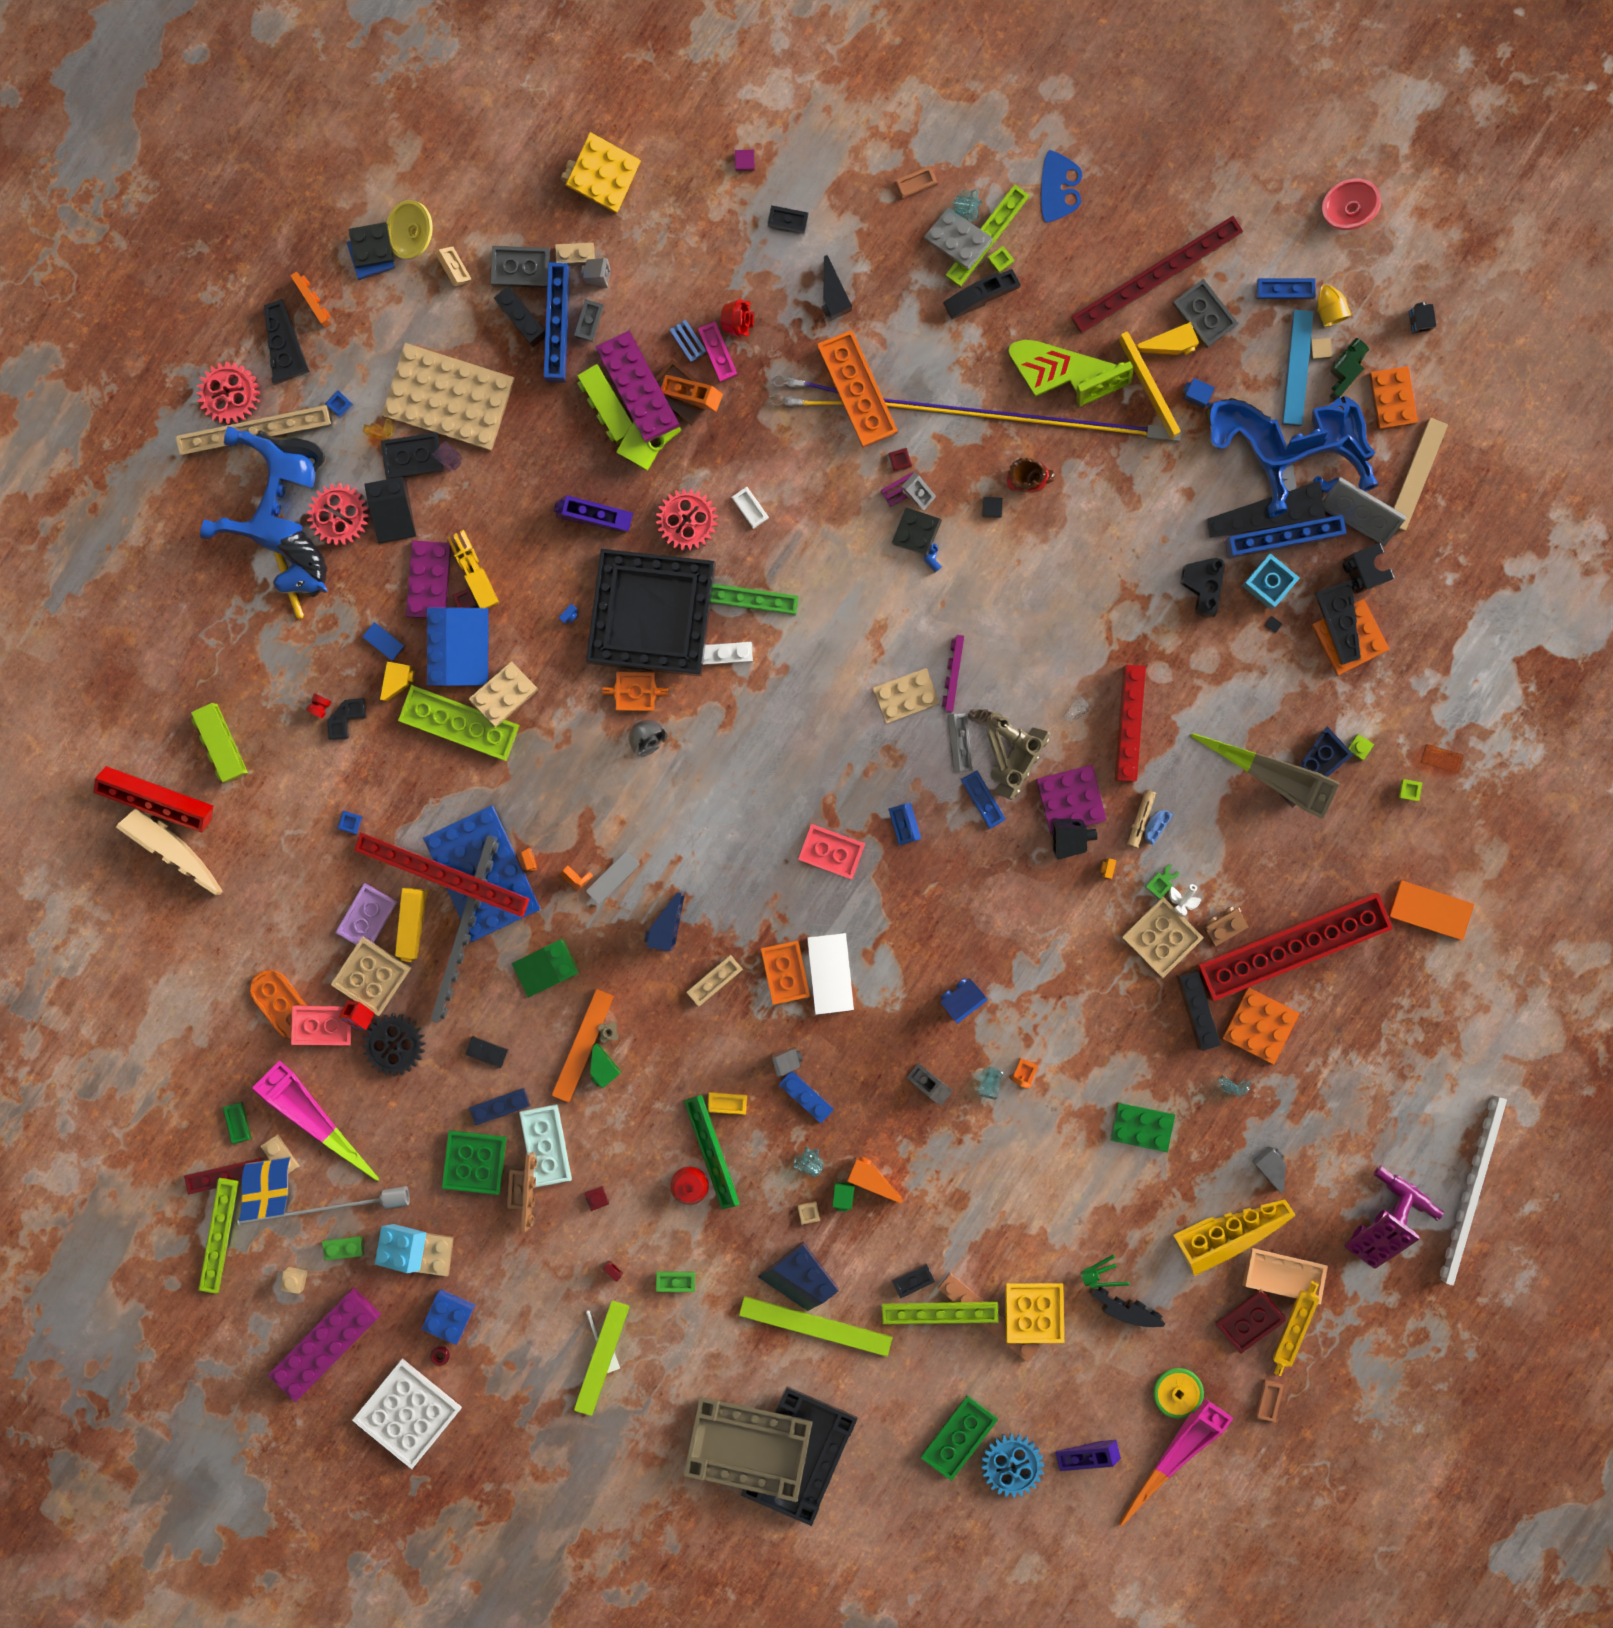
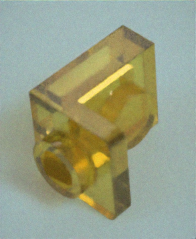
M386 418L383 429L381 425L371 423V425L364 424L363 433L369 437L388 440L390 436H393L395 426L390 419Z

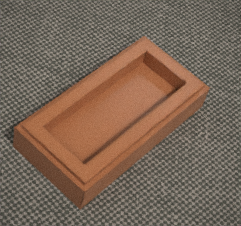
M931 166L895 180L902 200L938 184Z
M1264 1379L1255 1413L1256 1418L1275 1423L1284 1388L1282 1383Z

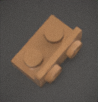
M1231 906L1222 911L1223 915L1220 917L1213 916L1206 921L1207 924L1203 928L1214 946H1218L1249 928L1240 913L1239 907L1233 908Z

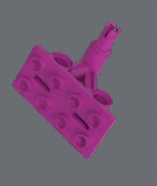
M1381 1165L1377 1167L1373 1175L1386 1183L1388 1189L1399 1196L1389 1212L1385 1210L1380 1211L1370 1227L1366 1228L1360 1225L1353 1233L1351 1240L1346 1242L1344 1246L1374 1269L1419 1240L1420 1236L1406 1226L1411 1206L1419 1212H1426L1436 1221L1440 1220L1444 1214V1211L1431 1203V1199L1418 1190L1414 1184L1407 1182L1399 1175L1391 1174Z

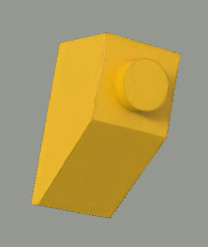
M387 662L380 700L389 701L410 686V682H413L415 678V671H413L412 666Z

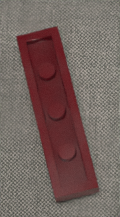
M257 1158L184 1175L187 1193L189 1195L217 1188L219 1178L236 1180L241 1183L245 1164L262 1160Z

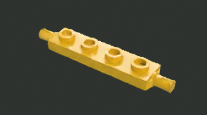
M1311 1281L1308 1291H1299L1273 1354V1360L1277 1363L1274 1370L1276 1375L1281 1376L1285 1366L1290 1367L1293 1365L1320 1300L1319 1296L1315 1294L1319 1286L1317 1282Z

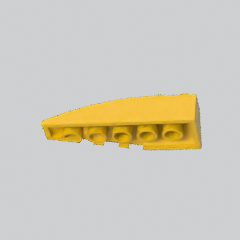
M1284 1199L1261 1205L1260 1208L1243 1209V1212L1236 1214L1231 1212L1215 1219L1210 1217L1173 1236L1192 1274L1196 1276L1229 1260L1263 1240L1292 1219L1295 1213Z

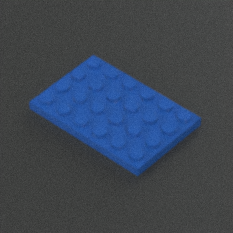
M493 805L423 837L434 861L474 877L487 836L497 837L499 848L496 854L493 853L491 860L494 862L491 872H487L486 879L489 883L530 898L523 917L482 902L480 908L475 911L474 916L477 917L475 925L469 931L471 942L541 910ZM446 887L460 919H462L468 896Z

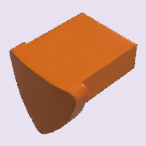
M528 848L522 851L517 857L522 869L526 871L537 870L531 849Z
M569 866L560 874L576 892L593 877L589 872L581 879Z
M1020 1058L1013 1075L1009 1079L1019 1086L1031 1088V1082L1038 1065Z

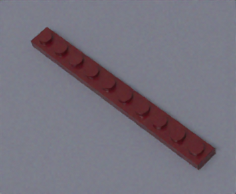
M1231 216L1071 317L1072 321L1082 334L1243 233L1242 228L1235 217Z

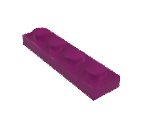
M956 635L955 639L951 640L950 650L953 651V657L948 659L947 669H950V676L946 677L944 686L948 690L947 696H943L941 706L945 707L944 712L952 713L954 708L964 642L963 635Z

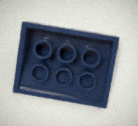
M684 891L675 894L650 929L646 930L644 942H647V947L671 951L675 948L685 897Z

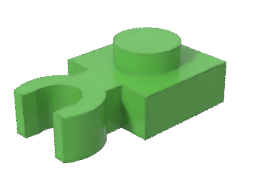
M1170 864L1164 868L1163 875L1157 872L1145 886L1158 899H1161L1173 886L1169 882L1170 879H1174L1179 875L1178 871L1173 875L1169 874Z

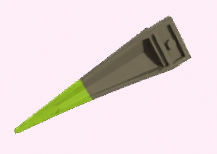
M1194 733L1191 734L1192 738L1255 776L1304 811L1324 819L1339 787V782L1318 772Z

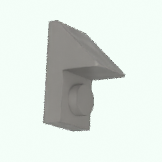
M915 472L901 486L903 488L902 492L923 511L936 498V495Z

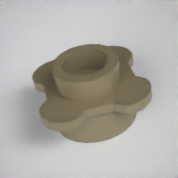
M615 1022L598 1026V1030L601 1032V1042L605 1043L607 1040L616 1041L619 1038V1035L616 1033L617 1024Z

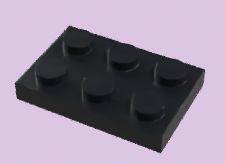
M437 432L381 440L386 479L444 471L439 434Z

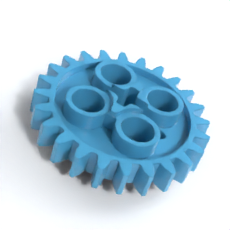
M1010 1433L1009 1438L1002 1434L1001 1441L995 1437V1445L989 1442L991 1450H984L988 1456H982V1460L986 1463L981 1464V1467L986 1469L982 1474L983 1477H987L985 1480L987 1484L992 1483L990 1486L992 1490L997 1488L998 1494L1004 1491L1005 1497L1012 1493L1013 1498H1015L1018 1492L1021 1497H1023L1024 1490L1030 1493V1486L1035 1489L1037 1488L1034 1482H1041L1038 1475L1044 1474L1043 1470L1040 1469L1044 1467V1463L1040 1461L1043 1459L1042 1454H1037L1040 1451L1039 1447L1033 1448L1035 1445L1034 1441L1028 1443L1027 1436L1021 1440L1019 1433L1016 1438ZM1021 1449L1024 1451L1020 1457L1014 1455L1017 1450ZM1003 1455L1006 1458L1003 1462L999 1463L995 1461L997 1456ZM1011 1462H1014L1015 1468H1011ZM1023 1468L1030 1470L1027 1475H1021L1020 1471ZM1004 1474L1011 1475L1008 1481L1001 1479Z

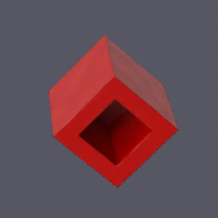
M347 1000L338 1018L354 1029L367 1030L375 1013L360 1002Z

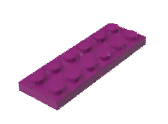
M630 331L595 347L645 443L680 427Z

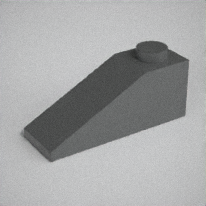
M795 1047L775 1052L772 1056L777 1077L799 1068L800 1062L803 1061L800 1050L796 1051Z

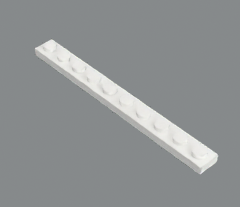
M1493 1096V1099L1489 1101L1488 1117L1483 1121L1484 1131L1478 1139L1477 1146L1479 1148L1477 1155L1475 1154L1472 1159L1473 1169L1467 1177L1468 1186L1466 1192L1462 1194L1461 1210L1456 1215V1228L1451 1232V1245L1445 1253L1447 1258L1445 1266H1442L1440 1270L1441 1280L1453 1286L1507 1099Z

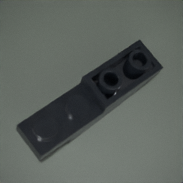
M1013 269L1001 274L997 272L966 287L945 300L943 304L951 319H954L985 306L986 302L1019 289L1021 284Z
M1104 1287L1093 1288L1089 1291L1093 1297L1104 1303L1101 1308L1103 1312L1113 1318L1143 1327H1164L1166 1324L1161 1319L1163 1316L1155 1310H1152V1312L1145 1309L1146 1305L1137 1299L1135 1302L1129 1299L1125 1305L1126 1302L1120 1297L1116 1296L1113 1298L1108 1295L1109 1291Z

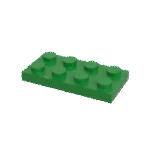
M966 1395L920 1457L952 1481L998 1421V1418L969 1395Z

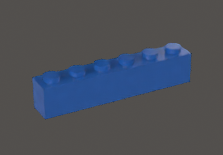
M548 262L544 378L546 382L566 383L570 268L568 263Z
M1343 515L1230 536L1225 540L1228 558L1230 559L1338 538L1347 533Z

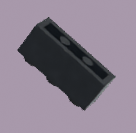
M509 286L494 297L498 306L532 348L545 338V330Z

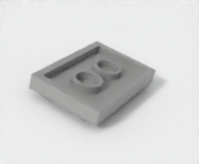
M947 208L924 236L927 242L967 270L973 266L993 241L991 236L950 208Z

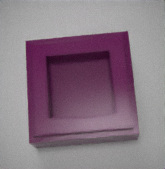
M735 150L736 171H755L754 150Z

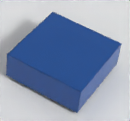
M338 390L325 403L339 418L353 405Z
M343 811L337 829L357 834L363 816Z

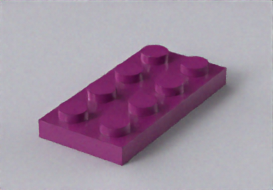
M412 540L406 617L427 619L428 607L447 606L451 546L449 543Z

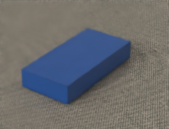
M375 622L363 635L364 639L392 661L396 659L405 647Z

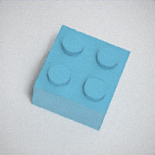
M1270 553L1264 557L1241 586L1271 610L1279 604L1299 580V577Z
M396 1224L381 1226L375 1265L404 1273L420 1271L426 1232Z

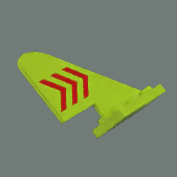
M1034 340L1017 341L1009 347L1011 359L1035 397L1070 381L1077 393L1076 401L1079 407L1132 382L1133 366L1130 361L1125 364L1119 363L1116 365Z

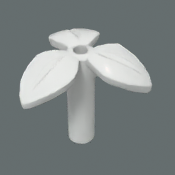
M1190 885L1182 898L1175 888H1170L1169 897L1173 903L1178 904V906L1174 907L1178 914L1186 916V908L1193 910L1200 904V898L1192 897L1197 890L1195 885Z

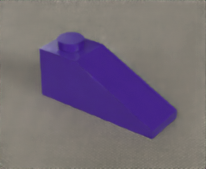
M1117 1440L1097 1441L1055 1452L1060 1471L1113 1467L1121 1459Z

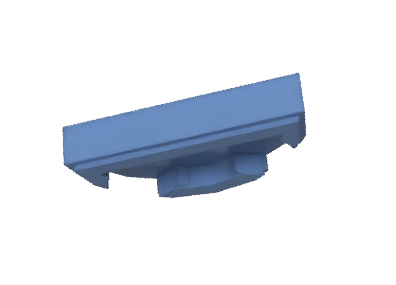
M1161 810L1154 814L1145 830V839L1148 844L1154 845L1173 817V813Z

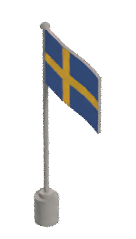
M291 1156L247 1163L242 1174V1206L240 1218L236 1220V1225L241 1226V1224L376 1202H380V1205H383L385 1209L407 1206L410 1203L409 1191L407 1186L384 1189L377 1199L285 1213L288 1197V1166Z

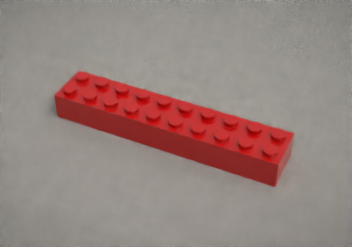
M1370 893L1195 965L1209 1000L1216 1001L1392 930L1393 927L1379 893Z

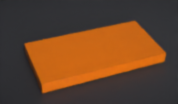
M1400 880L1388 917L1463 940L1475 904Z

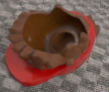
M1019 458L1012 463L1013 465H1010L1011 470L1008 471L1007 485L1012 491L1035 493L1053 482L1056 474L1053 470H1048L1044 464L1038 461L1035 462L1032 458Z

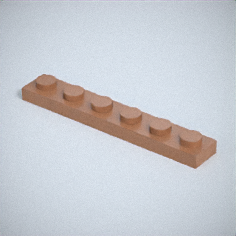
M951 1273L938 1286V1289L954 1303L985 1302ZM999 1312V1323H980L1027 1362L1040 1348L1037 1343H1006L1005 1317Z

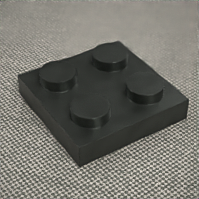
M386 222L348 229L356 268L394 262Z
M906 507L892 543L928 556L942 520Z

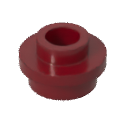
M444 1346L435 1347L430 1354L431 1361L438 1366L445 1365L450 1359L449 1350ZM437 1353H443L444 1357L439 1358Z

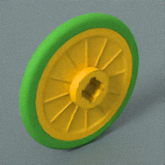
M1174 1368L1164 1372L1157 1379L1153 1396L1156 1406L1163 1414L1171 1418L1183 1419L1187 1418L1191 1412L1194 1413L1203 1401L1204 1391L1201 1381L1193 1372L1183 1368ZM1177 1390L1182 1392L1179 1397L1175 1395Z

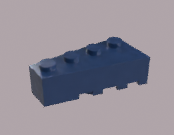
M1327 726L1301 761L1299 767L1328 777L1354 754ZM1281 795L1292 808L1296 805Z

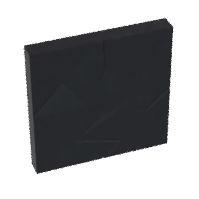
M601 549L586 662L593 665L702 677L716 567L715 561Z

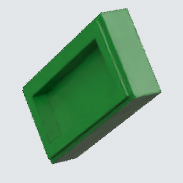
M243 1102L222 1107L231 1144L251 1140L252 1137Z

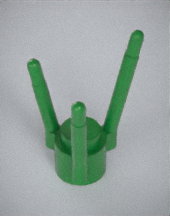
M1111 1255L1081 1271L1084 1285H1090L1091 1289L1097 1287L1129 1286L1130 1283H1097L1100 1280V1273L1116 1268L1117 1265L1112 1264L1098 1270L1096 1268L1114 1259L1115 1255Z

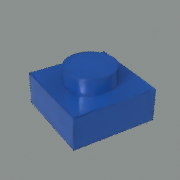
M570 604L558 618L565 624L568 622L571 624L578 617L577 612L579 610Z

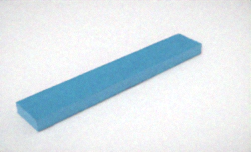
M1293 311L1282 424L1303 425L1314 311Z

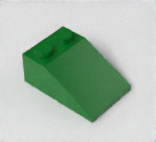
M564 938L512 963L528 998L580 973Z

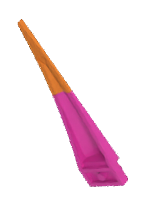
M1205 1398L1194 1413H1190L1118 1524L1123 1526L1166 1480L1193 1456L1218 1438L1234 1418Z

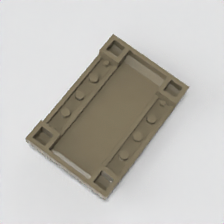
M700 1397L684 1476L797 1502L812 1421Z

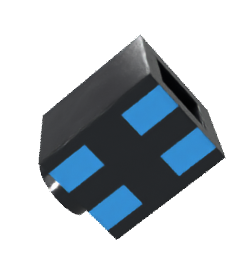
M1420 302L1409 310L1412 334L1432 331L1436 327L1433 304Z

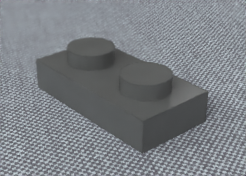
M585 299L574 334L576 338L594 342L604 308L603 304Z

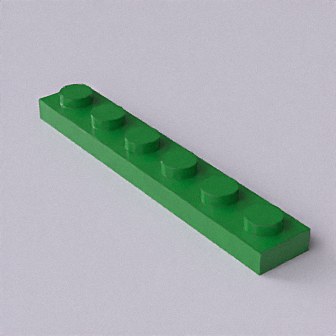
M698 1095L683 1100L721 1210L739 1205L740 1203L703 1096Z

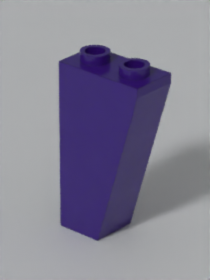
M567 495L556 501L554 507L555 518L623 533L629 531L633 514L632 512Z

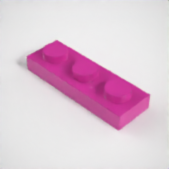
M716 321L698 328L720 383L738 376Z

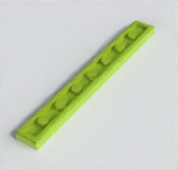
M744 1296L739 1316L887 1357L893 1339L889 1335Z

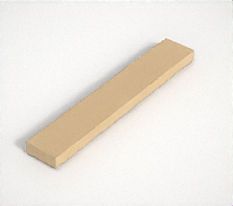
M1431 417L1428 419L1393 509L1407 516L1399 528L1402 531L1407 530L1448 427V424Z

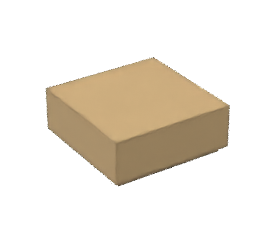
M1330 338L1311 339L1312 360L1332 357Z
M816 1201L798 1205L801 1225L820 1221Z

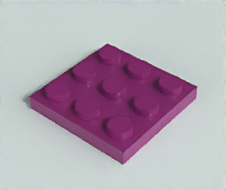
M1093 765L1036 779L1050 835L1052 834V819L1054 818L1081 819L1085 825L1107 820Z

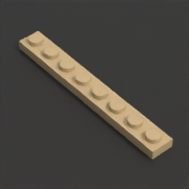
M327 405L178 435L175 438L180 455L227 446L224 445L227 427H233L238 431H248L253 435H256L261 430L270 436H276L330 425L331 421Z

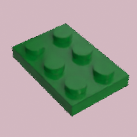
M1118 1102L1110 1140L1168 1153L1175 1114Z

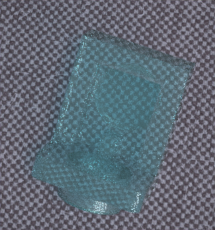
M993 1067L984 1068L981 1074L978 1096L996 1100L1003 1072Z
M1223 1075L1218 1080L1222 1084L1220 1088L1227 1094L1232 1092L1239 1098L1241 1095L1244 1096L1250 1089L1249 1085L1251 1082L1247 1079H1244L1239 1086Z

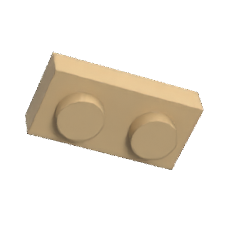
M594 243L555 245L556 263L577 265L586 264L588 259H595Z
M454 247L439 249L435 253L453 286L468 284L472 280Z
M279 1135L261 1145L269 1160L291 1156L288 1174L299 1167V1164Z

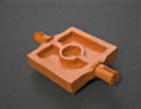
M616 672L615 686L603 687V695H614L616 711H655L656 697L668 696V688H657L654 672Z

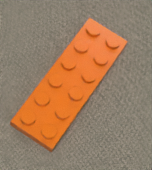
M853 330L818 343L817 348L862 448L898 434L895 423Z

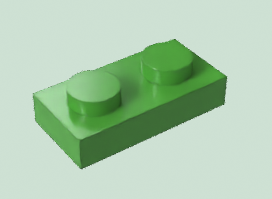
M362 1236L322 1241L324 1261L364 1255Z
M657 1271L656 1292H695V1271Z

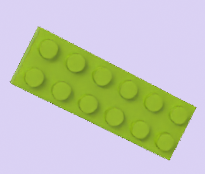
M413 685L410 687L398 719L402 723L504 761L508 759L520 727L518 724L504 720L495 728L477 709Z

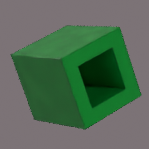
M835 1181L832 1207L836 1208V1211L847 1212V1209L852 1210L854 1184Z

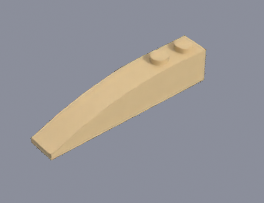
M134 809L118 823L116 828L151 853L155 852L163 855V861L174 866L178 865V871L189 877L193 875L195 877L193 880L215 895H221L223 891L211 872L192 849L168 829L169 825L160 819L157 821L152 817V814L138 809Z

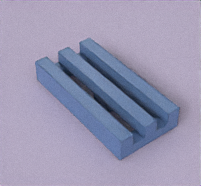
M686 319L681 324H677L676 327L670 329L671 334L690 362L707 353ZM683 327H686L701 350L699 353L682 329ZM678 330L695 354L694 356H691L676 332Z

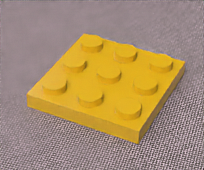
M590 132L565 186L617 213L641 160Z
M1005 1283L1006 1343H1064L1063 1283Z

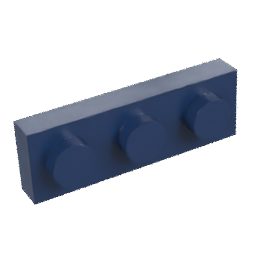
M521 1088L471 1106L469 1109L476 1126L531 1105L525 1088Z

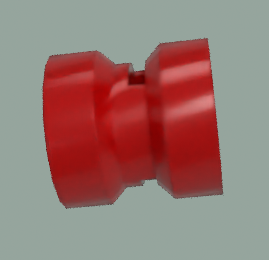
M314 693L312 703L308 705L306 711L324 719L326 715L325 710L332 701Z

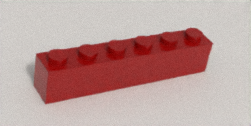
M1125 665L1123 667L1114 781H1137L1146 666Z
M105 766L95 777L93 793L200 833L203 832L212 820L213 805Z

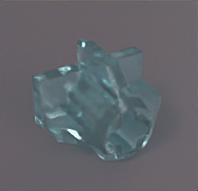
M978 189L972 191L963 190L953 200L954 212L971 222L978 218V206L982 204V201L978 200Z
M805 1147L804 1153L795 1157L793 1167L809 1174L811 1177H816L822 1172L824 1161L818 1157V1149L811 1150Z

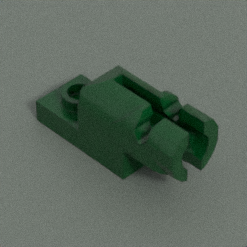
M1358 338L1351 342L1348 350H1344L1332 365L1331 373L1339 379L1331 388L1333 392L1330 397L1334 401L1345 392L1364 370L1360 363L1369 351V348Z

